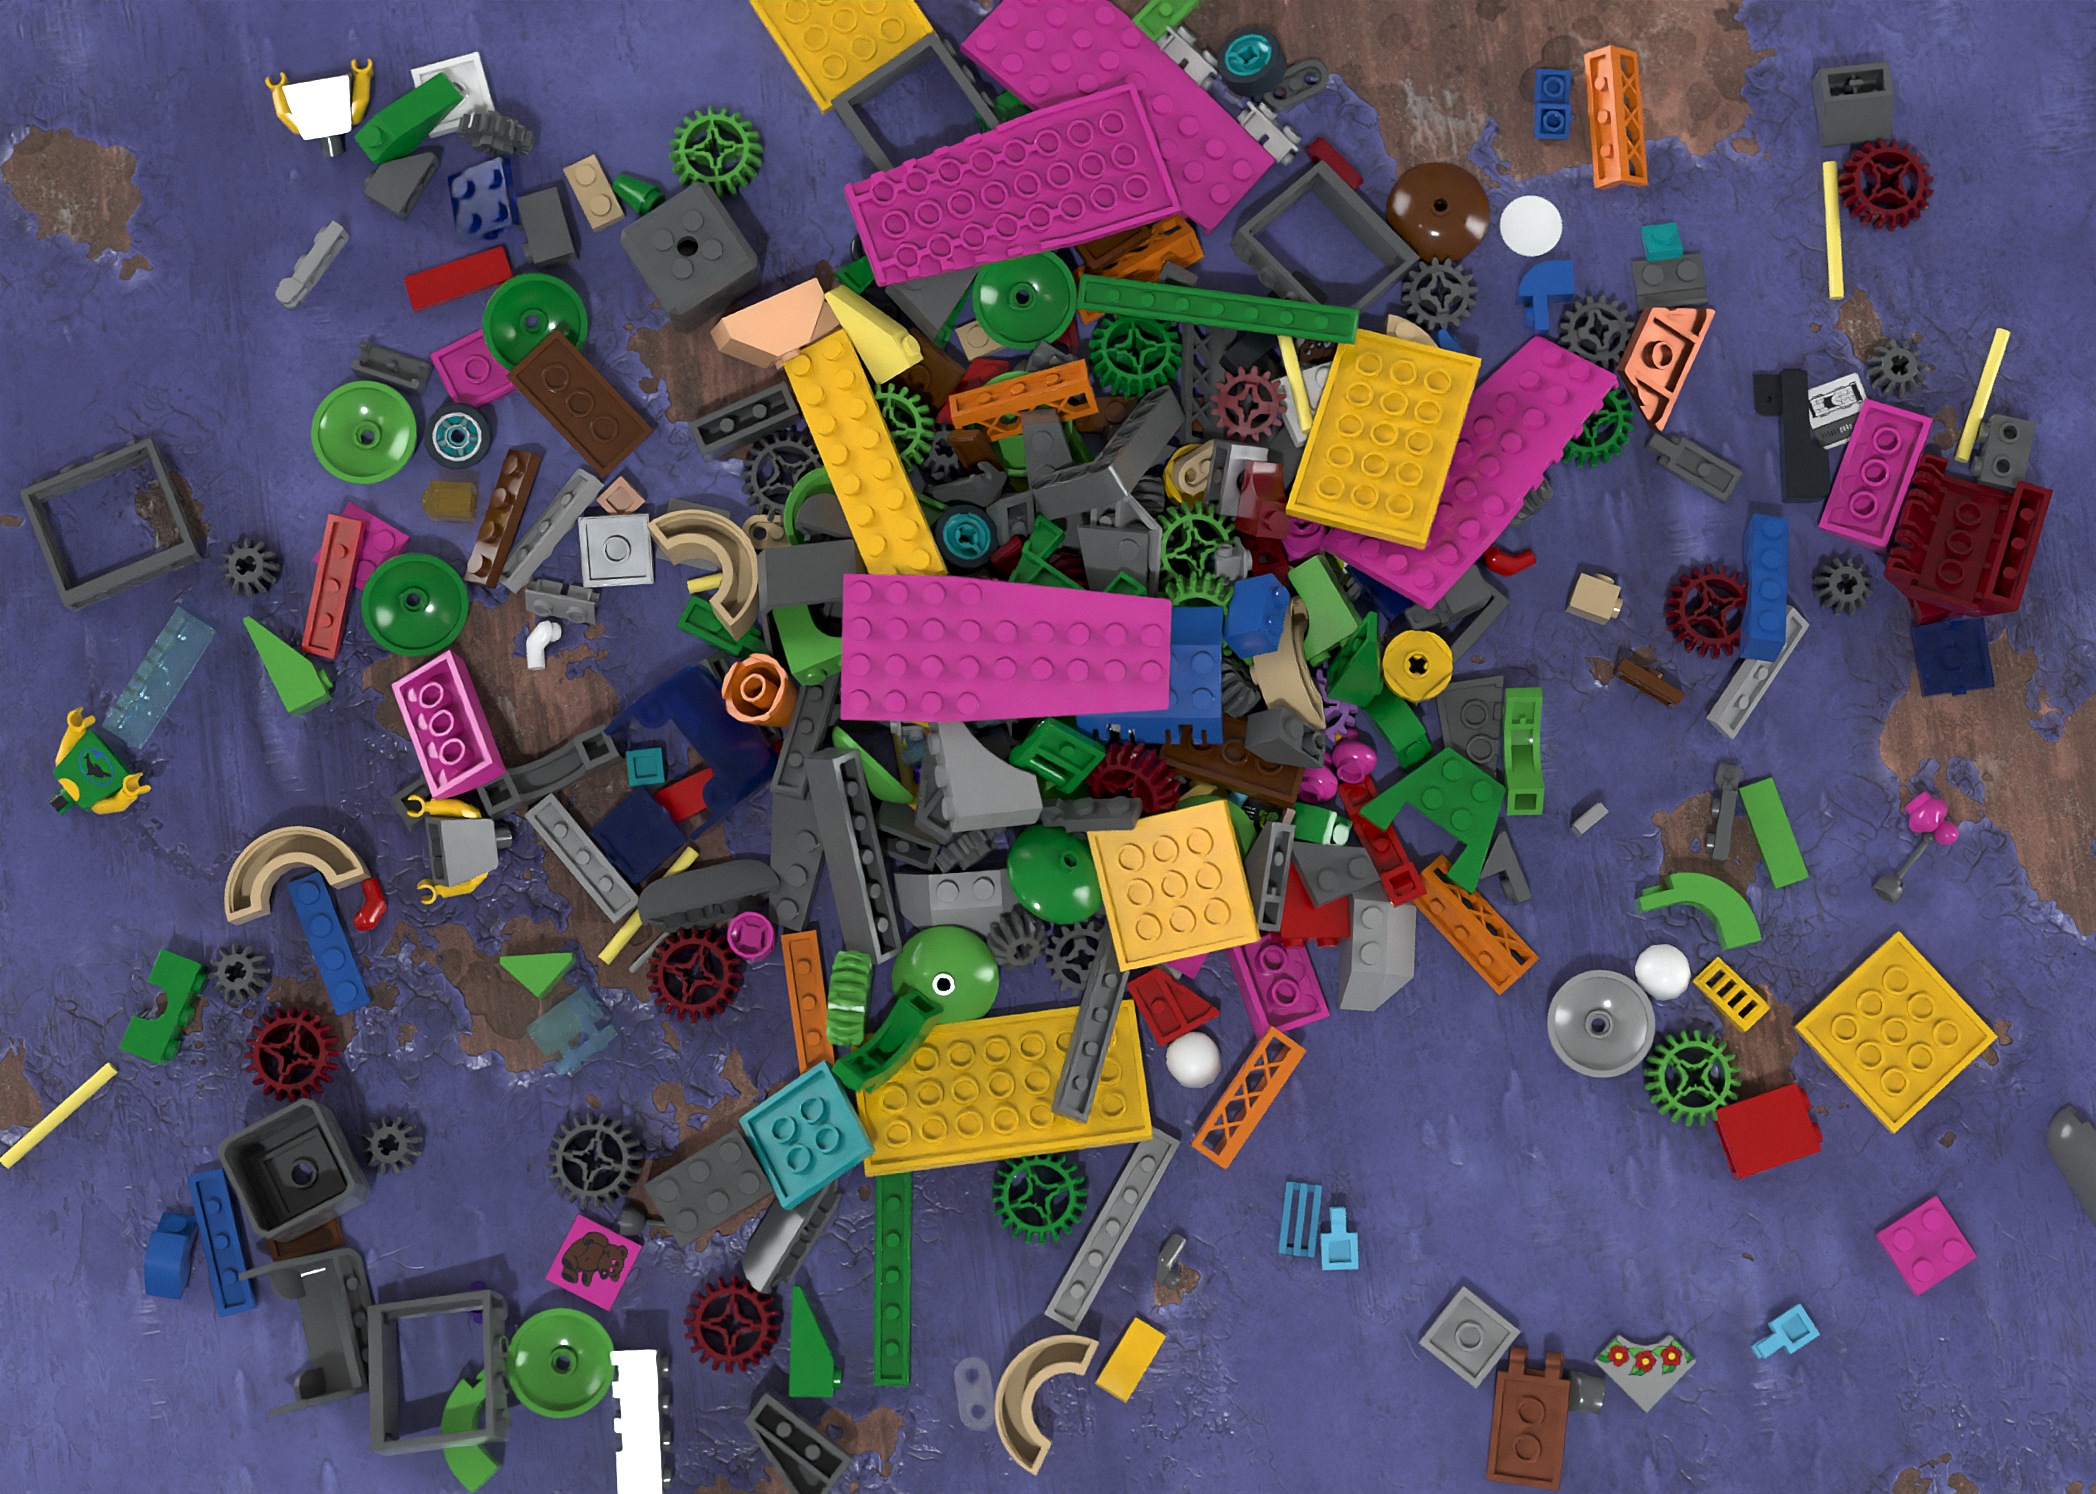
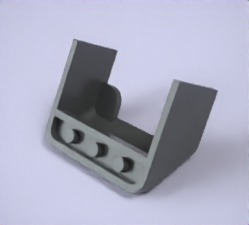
M342 1248L274 1262L238 1274L240 1281L268 1275L272 1291L278 1298L282 1300H298L313 1369L301 1372L295 1380L294 1390L297 1402L269 1409L270 1417L369 1392L368 1306H371L372 1302L363 1263L355 1250Z

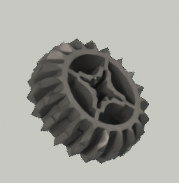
M792 431L787 432L786 441H781L778 432L774 433L775 443L769 445L766 438H762L760 440L764 448L762 451L756 447H751L750 453L756 458L755 461L751 459L743 460V465L751 471L740 473V479L749 482L741 486L742 493L752 494L746 500L747 505L751 507L759 504L755 510L756 515H764L769 511L767 520L770 523L774 520L775 515H781L782 526H784L785 505L772 502L768 497L771 495L776 497L780 494L789 495L793 488L791 485H786L785 482L783 485L780 484L783 480L779 466L784 473L789 472L790 476L794 473L792 476L794 486L808 472L824 466L820 453L816 454L818 449L815 441L806 447L808 438L807 435L802 434L798 442H794ZM786 453L797 454L806 458L807 461L802 462L800 460L797 463L789 464L779 455ZM770 461L774 468L773 477L766 481L767 485L760 489L759 478L761 471L766 463Z
M587 1112V1124H583L580 1116H573V1123L576 1128L572 1130L568 1124H561V1129L567 1135L562 1138L560 1135L553 1134L551 1139L560 1144L559 1148L548 1147L546 1149V1153L556 1155V1161L546 1162L545 1167L549 1169L557 1168L558 1172L548 1177L549 1182L553 1183L561 1180L563 1183L557 1187L556 1193L561 1195L569 1189L571 1192L567 1196L566 1201L570 1204H573L577 1197L581 1196L580 1208L583 1209L588 1207L590 1198H593L595 1209L602 1208L603 1197H605L609 1206H614L616 1200L613 1193L617 1192L621 1198L625 1199L628 1194L622 1187L624 1183L631 1187H636L637 1185L635 1180L629 1178L630 1172L635 1174L642 1173V1168L632 1166V1160L643 1159L642 1153L631 1152V1148L640 1145L639 1139H632L627 1142L626 1138L633 1132L632 1128L626 1127L619 1132L618 1129L622 1123V1120L619 1118H615L611 1125L608 1126L609 1115L607 1113H602L599 1122L596 1123L594 1113ZM595 1131L594 1138L591 1139V1143L586 1150H569L573 1141L580 1135ZM606 1133L611 1135L619 1144L623 1161L614 1160L607 1155L605 1151ZM592 1151H598L597 1157L603 1159V1161L610 1162L611 1166L602 1164L601 1167L596 1166L595 1171H591V1164L577 1157L593 1156ZM566 1160L576 1162L582 1167V1180H584L582 1188L576 1185L570 1178L566 1167ZM613 1170L620 1172L616 1180L608 1187L593 1191L594 1184L597 1183L598 1177L603 1171Z

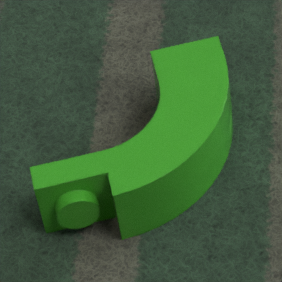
M1541 687L1505 688L1504 706H1502L1501 766L1502 784L1507 788L1504 795L1507 816L1542 815L1545 788L1540 760V723L1543 700Z
M1689 872L1671 874L1664 878L1667 886L1666 891L1663 890L1662 885L1641 890L1643 896L1634 900L1637 914L1672 905H1689L1699 909L1711 920L1717 934L1721 952L1762 940L1756 918L1747 902L1732 887L1708 875Z
M485 1369L476 1377L480 1382L477 1386L469 1378H463L453 1390L444 1409L441 1435L478 1430L479 1413L485 1403ZM484 1444L443 1449L452 1472L471 1493L477 1492L503 1466Z

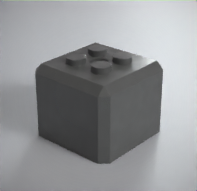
M694 183L622 230L620 243L629 263L675 332L690 333L761 286L763 274L757 255L709 184ZM685 240H693L698 244V250L694 255L686 257L678 251L680 244Z
M855 539L766 548L757 555L760 614L767 653L782 664L789 676L793 675L791 674L772 609L814 604L820 622L825 603L843 601V574H868Z
M302 1098L223 1139L217 1152L256 1235L282 1243H288L367 1202L371 1191L333 1110L309 1099ZM301 1165H309L313 1171L311 1181L305 1185H299L295 1180V1171Z

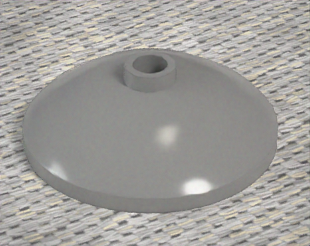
M1593 970L1571 978L1556 992L1547 1014V1033L1555 1053L1569 1068L1585 1076L1609 1078L1626 1073L1637 1066L1646 1056L1654 1039L1655 1015L1647 995L1633 980L1617 972ZM1594 1019H1599L1603 1022L1604 1027L1601 1032H1595L1592 1029L1591 1023Z

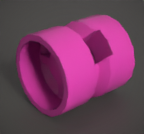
M1290 516L1287 539H1279L1287 565L1296 568L1315 555H1324L1325 550H1323L1321 545L1325 536L1324 524Z
M745 912L738 915L730 923L727 930V940L731 949L741 959L749 962H759L768 958L773 953L777 944V934L773 925L763 915L756 912Z

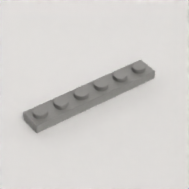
M1153 1126V1140L1140 1141L1044 1313V1315L1074 1332L1078 1329L1181 1143Z

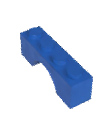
M1754 514L1743 534L1742 565H1747L1749 584L1746 608L1740 629V658L1775 662L1786 643L1788 518Z

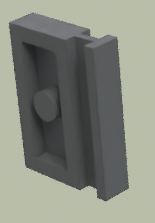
M1701 253L1682 255V258L1647 262V260L1632 261L1630 266L1638 314L1643 312L1644 307L1688 308L1708 304Z

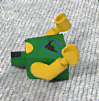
M81 706L71 711L67 716L69 726L62 739L55 760L56 768L53 771V775L63 787L51 796L48 801L61 815L66 813L76 803L84 811L89 813L95 812L99 815L125 811L140 794L151 790L150 785L139 786L141 783L138 780L140 776H143V773L132 774L97 732L91 729L86 732V728L93 725L96 719L91 715L83 720L81 711L84 707Z

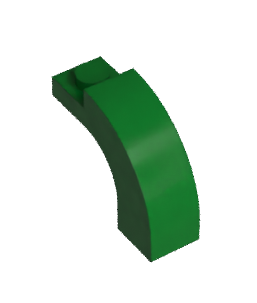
M918 989L900 997L879 1030L863 1046L837 1059L831 1071L840 1077L842 1083L848 1088L854 1089L858 1093L862 1090L869 1094L873 1093L889 1081L910 1060L929 1036L944 1010Z

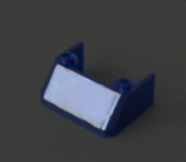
M701 664L686 666L640 697L603 730L609 736L628 729L637 720L642 726L649 729H657L672 720L706 761L715 775L704 785L702 795L705 804L713 815L689 835L692 841L713 832L771 782L779 759L778 754L753 724L742 723L728 713L725 699L722 698V685L710 670Z

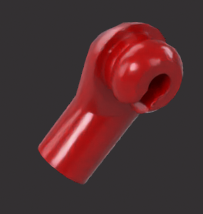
M1490 546L1482 554L1485 566L1490 571L1504 577H1511L1536 564L1535 557L1529 548L1511 556L1499 551V548L1496 546Z
M377 878L360 883L366 902L359 913L353 917V924L359 931L375 928L386 912L387 905Z

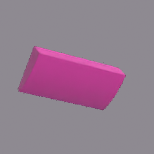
M1865 398L1818 528L1853 544L1887 555L1905 502L1907 501L1908 493L1913 484V476L1916 473L1919 457L1923 455L1933 428V418Z
M448 650L391 685L433 799L437 801L462 794L507 773L462 658Z
M1259 930L1261 940L1224 949L1258 1042L1269 1026H1273L1281 1033H1285L1330 1016L1305 947L1284 949L1283 943H1271V931Z

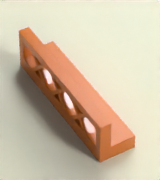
M1609 45L1584 54L1594 187L1600 190H1606L1621 184L1637 188L1648 186L1638 52ZM1620 59L1626 60L1627 75L1621 69ZM1623 93L1629 99V109L1624 103ZM1626 126L1632 133V142L1626 135ZM1629 159L1634 165L1635 176L1630 175Z
M1180 215L1163 219L1149 227L1148 229L1151 231L1150 239L1114 261L1113 263H1118L1115 267L1111 269L1103 268L1094 275L1157 283L1167 261L1186 268L1205 256L1194 230ZM1178 226L1179 230H1177L1176 232L1170 235H1164V233H1166L1167 231ZM1141 246H1148L1146 249L1142 250L1141 252H1134L1136 249L1140 248ZM1086 264L1071 272L1075 284L1080 282L1081 274L1093 275ZM1079 287L1076 288V289H1077V299H1078ZM1076 309L1084 325L1106 314Z
M1085 359L949 396L951 419L955 429L965 430L964 426L973 423L984 425L985 428L982 434L988 443L1022 434L1020 412L1034 410L1038 405L1046 404L1056 408L1061 423L1099 412L1090 384L1089 371ZM1085 393L1088 403L1078 406L1066 403L1071 396ZM1011 413L1019 416L1016 423L1006 425L998 422L1002 415Z
M1441 854L1419 874L1427 894L1412 900V902L1496 993L1501 995L1539 957L1476 890L1472 895H1469L1449 879V884L1444 883L1433 872L1438 868L1446 875L1452 867L1447 858ZM1461 897L1466 898L1472 904L1473 910L1468 909L1462 903ZM1486 923L1494 927L1497 931V936L1492 935L1487 930ZM1510 949L1515 950L1525 961L1522 965L1514 959Z
M1269 1026L1189 1145L1208 1157V1160L1218 1167L1226 1170L1307 1050L1273 1026ZM1274 1037L1283 1043L1284 1047L1275 1060L1268 1063L1266 1047ZM1261 1056L1262 1064L1255 1065ZM1263 1069V1078L1253 1092H1248L1245 1078L1250 1071ZM1241 1086L1242 1094L1234 1095ZM1243 1099L1244 1106L1233 1121L1227 1122L1225 1108L1232 1100ZM1219 1116H1221L1222 1123L1214 1125ZM1223 1128L1224 1135L1213 1151L1201 1144L1209 1131Z

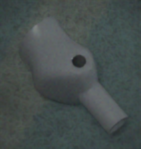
M1569 1369L1563 1379L1572 1380L1569 1411L1589 1412L1600 1415L1606 1378L1594 1377L1578 1370Z

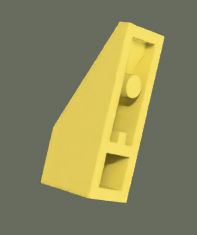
M844 284L824 294L876 384L881 385L924 359L920 353L919 343L908 333L905 327Z

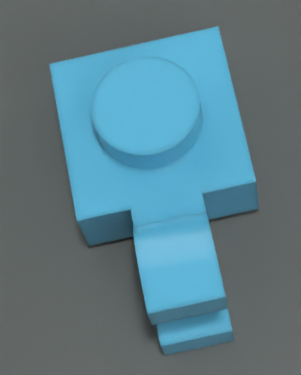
M1344 1206L1329 1207L1331 1233H1320L1321 1269H1359L1357 1232H1346V1210Z
M1796 1304L1767 1323L1773 1333L1751 1345L1750 1348L1758 1359L1768 1357L1781 1347H1783L1787 1354H1792L1819 1336L1820 1333L1801 1304Z

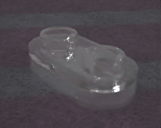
M969 1357L957 1365L954 1373L960 1418L968 1428L984 1430L995 1419V1399L991 1373L988 1365L982 1359ZM974 1368L979 1371L980 1377L978 1381L969 1382L966 1379L968 1369ZM977 1404L982 1405L985 1409V1415L979 1419L974 1418L971 1414L972 1407Z

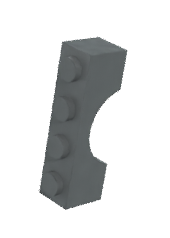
M604 723L572 738L565 746L541 759L523 766L506 769L507 773L476 789L488 815L496 821L545 798L550 793L554 794L624 760L610 729Z

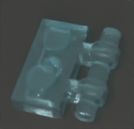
M584 986L525 1028L545 1057L548 1058L558 1050L562 1054L563 1059L552 1066L560 1077L570 1070L574 1072L583 1066L582 1061L597 1050L601 1053L609 1047L608 1042L619 1035L611 1023L601 1031L596 1028L594 1024L603 1018L605 1014ZM585 1031L590 1039L573 1050L568 1043Z

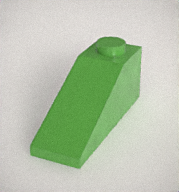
M250 616L243 619L289 714L296 718L333 699L329 689L334 686L325 668L319 670L312 662Z

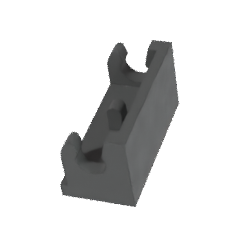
M363 341L360 343L359 360L353 359L350 367L357 377L379 382L391 388L423 398L434 364Z
M979 462L977 466L985 472L983 474H972L969 477L952 480L943 472L933 473L932 476L941 485H925L922 494L951 507L970 504L977 508L990 506L999 500L1008 475L1003 471L999 472L989 462Z

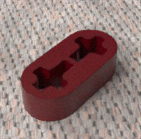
M1317 137L1305 148L1306 155L1314 165L1324 160L1354 192L1363 184L1359 173L1323 138Z

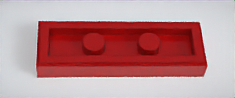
M503 246L404 277L403 279L412 308L417 313L500 286L513 278V274Z

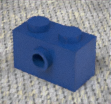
M1272 573L1236 581L1234 596L1231 599L1222 638L1240 659L1276 652L1281 634L1283 633L1287 607L1290 603L1288 590L1282 586Z

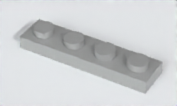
M579 467L508 554L498 582L514 594H517L530 581L532 574L543 560L552 554L554 547L564 534L574 527L577 518L586 507L596 500L604 484Z
M1787 605L1786 643L1776 661L1769 662L1746 658L1706 719L1722 736L1731 740L1735 738L1809 627L1807 621L1794 607Z
M552 793L524 814L526 819L615 925L637 907L639 899L637 894Z

